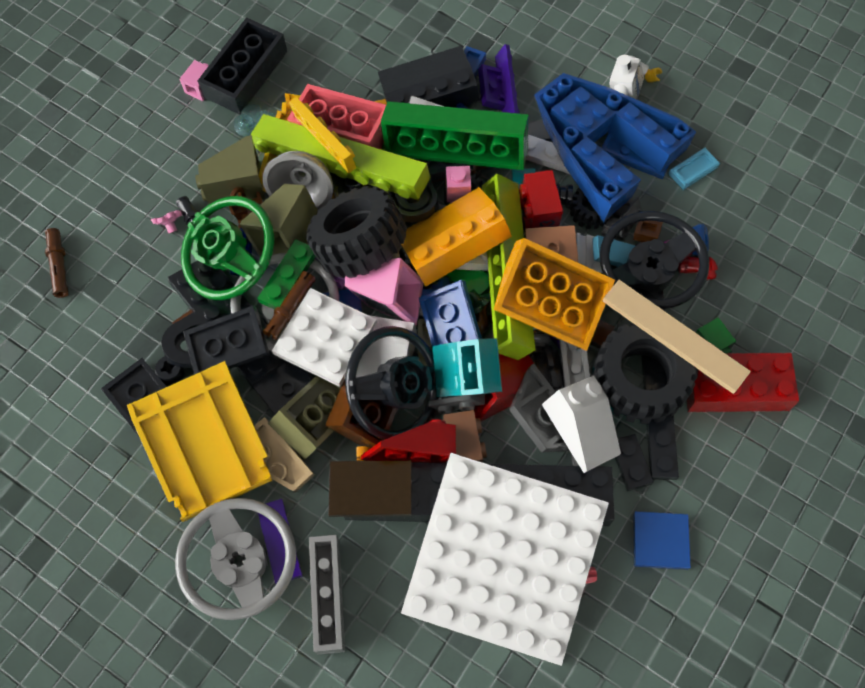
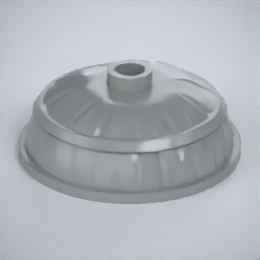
M288 151L272 159L265 167L263 185L269 197L284 184L305 185L317 210L327 205V202L332 198L333 182L330 172L325 164L312 154L303 151Z

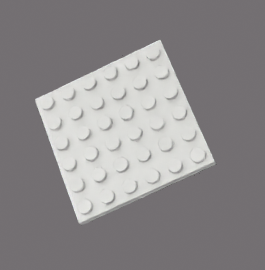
M450 453L401 614L562 666L609 503Z

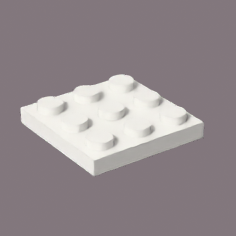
M310 288L272 349L274 355L341 387L345 380L347 365L353 350L367 334L374 330L377 319Z

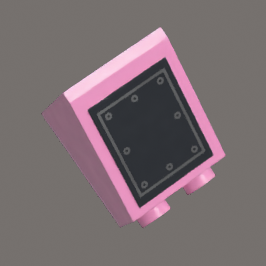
M401 258L391 259L388 263L384 262L381 265L382 267L369 271V274L363 276L359 274L355 278L345 277L344 286L367 306L400 321L412 322L415 326L417 325L420 307L419 297L422 295L423 282Z

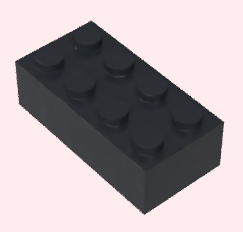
M246 17L197 80L203 97L241 115L287 53L284 34Z

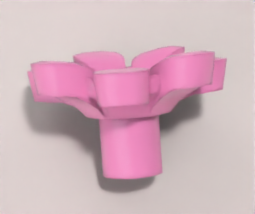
M172 211L163 217L153 218L151 221L153 224L165 225L168 233L177 231L174 221L182 216V211Z

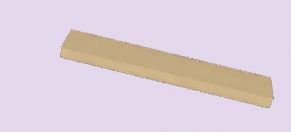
M618 280L603 298L605 304L734 394L751 372L622 281Z

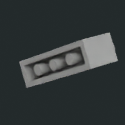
M337 535L309 537L313 651L317 655L345 652L340 541Z

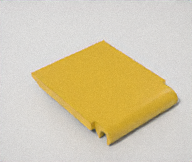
M225 361L127 405L132 422L168 502L174 501L175 508L180 510L182 522L196 517L201 511L215 503L237 498L273 481L264 458L268 457V454Z

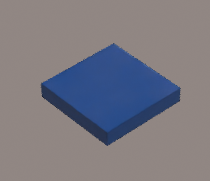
M638 511L633 513L634 567L684 570L691 568L688 514Z

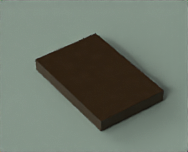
M330 461L329 517L411 516V461Z

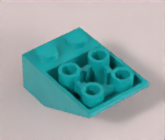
M497 338L475 339L432 346L437 397L502 392Z

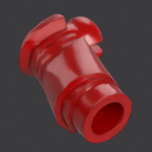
M689 256L678 266L679 274L698 272L699 258ZM710 256L709 272L706 280L717 277L716 270H718V265Z

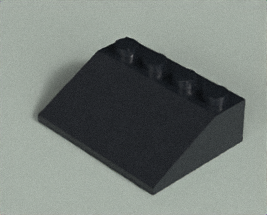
M462 46L378 72L387 102L409 103L411 96L444 107L457 108L480 101L477 82Z

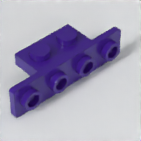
M505 44L495 56L496 67L482 64L478 69L482 106L506 113L520 114L517 104V91L514 82L515 74L512 67L510 45Z

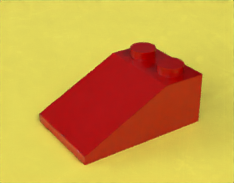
M441 419L431 420L429 423L380 441L363 453L361 460L444 463L449 460L450 453L456 454V425L446 424V421Z

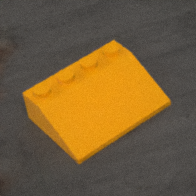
M478 187L435 212L428 219L409 227L406 231L405 241L401 245L426 287L511 238L512 235L505 218L497 206Z
M522 238L515 242L493 310L587 351L606 305L603 302V298L611 290L615 280L526 238Z

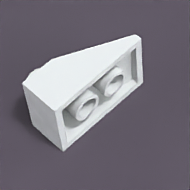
M371 316L377 319L374 330L387 326H396L408 329L418 335L415 324L412 322ZM385 337L377 340L363 354L358 365L356 378L376 373L378 367L381 364H385L389 359L413 356L415 346L400 337Z
M595 376L558 390L542 404L584 473L621 454L609 399Z

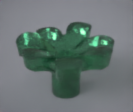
M475 289L469 292L470 299L473 302L474 313L478 314L483 310L482 306H485L491 300L490 291L479 295Z

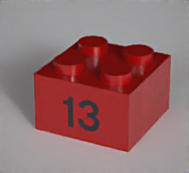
M553 170L524 174L523 184H520L521 210L524 211L525 215L522 219L524 230L526 228L560 226L563 209Z

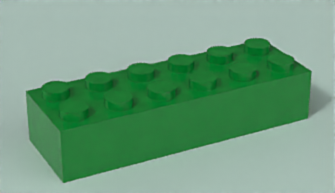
M387 102L381 118L385 151L411 159L524 170L528 154V114Z

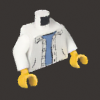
M621 55L617 58L610 78V88L637 100L644 75L648 83L660 81L656 75L662 74V70L659 67L648 69L649 66L641 62L639 58Z

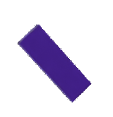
M283 499L265 503L275 509L289 525ZM258 513L275 584H277L285 564L284 542L273 522ZM297 552L295 569L291 580L303 577Z

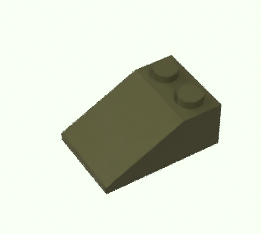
M316 376L284 405L268 424L305 460L334 431L325 425L341 387Z

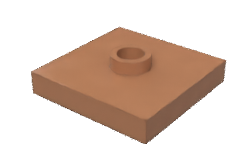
M575 225L525 229L526 239L578 262Z

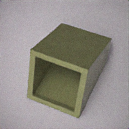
M252 135L244 137L198 164L199 174L195 175L198 189H201L203 201H207L210 204L218 199L228 197L235 187L243 188L246 198H257L256 192H260L262 200L266 199L263 183L261 184L259 178L261 167Z
M284 184L260 204L267 212L273 225L274 248L272 255L287 253L295 239L308 244L307 228L312 217L318 214V210L305 185ZM251 212L239 225L257 254L261 257L264 247V231L257 215Z

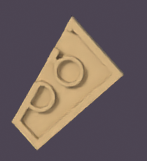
M264 417L255 425V428L268 454V457L264 458L272 479L297 492L315 474L294 449L268 424L269 420Z

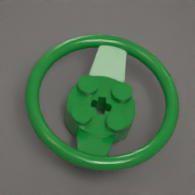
M228 196L210 203L194 215L196 217L187 225L188 229L181 248V265L188 284L199 295L212 300L232 299L251 289L265 273L274 248V230L267 212L254 200L242 196ZM228 206H242L254 212L259 218L264 231V247L260 261L258 262L245 249L247 241L237 225L221 216L211 219L208 217ZM191 253L196 260L214 269H221L223 271L230 269L246 280L227 290L209 289L196 278L191 265Z

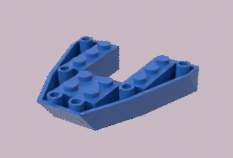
M565 73L534 94L545 128L564 166L603 222L633 197L641 179L595 143L607 132L661 173L688 149L696 134L695 130L673 115L614 89Z

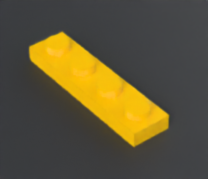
M297 97L291 100L289 104L300 123L348 173L355 170L356 165L353 160L355 154L348 145L343 146L341 144L339 136L335 131L330 132L327 129L326 123L320 116L317 118L314 116V112L308 103L303 104Z

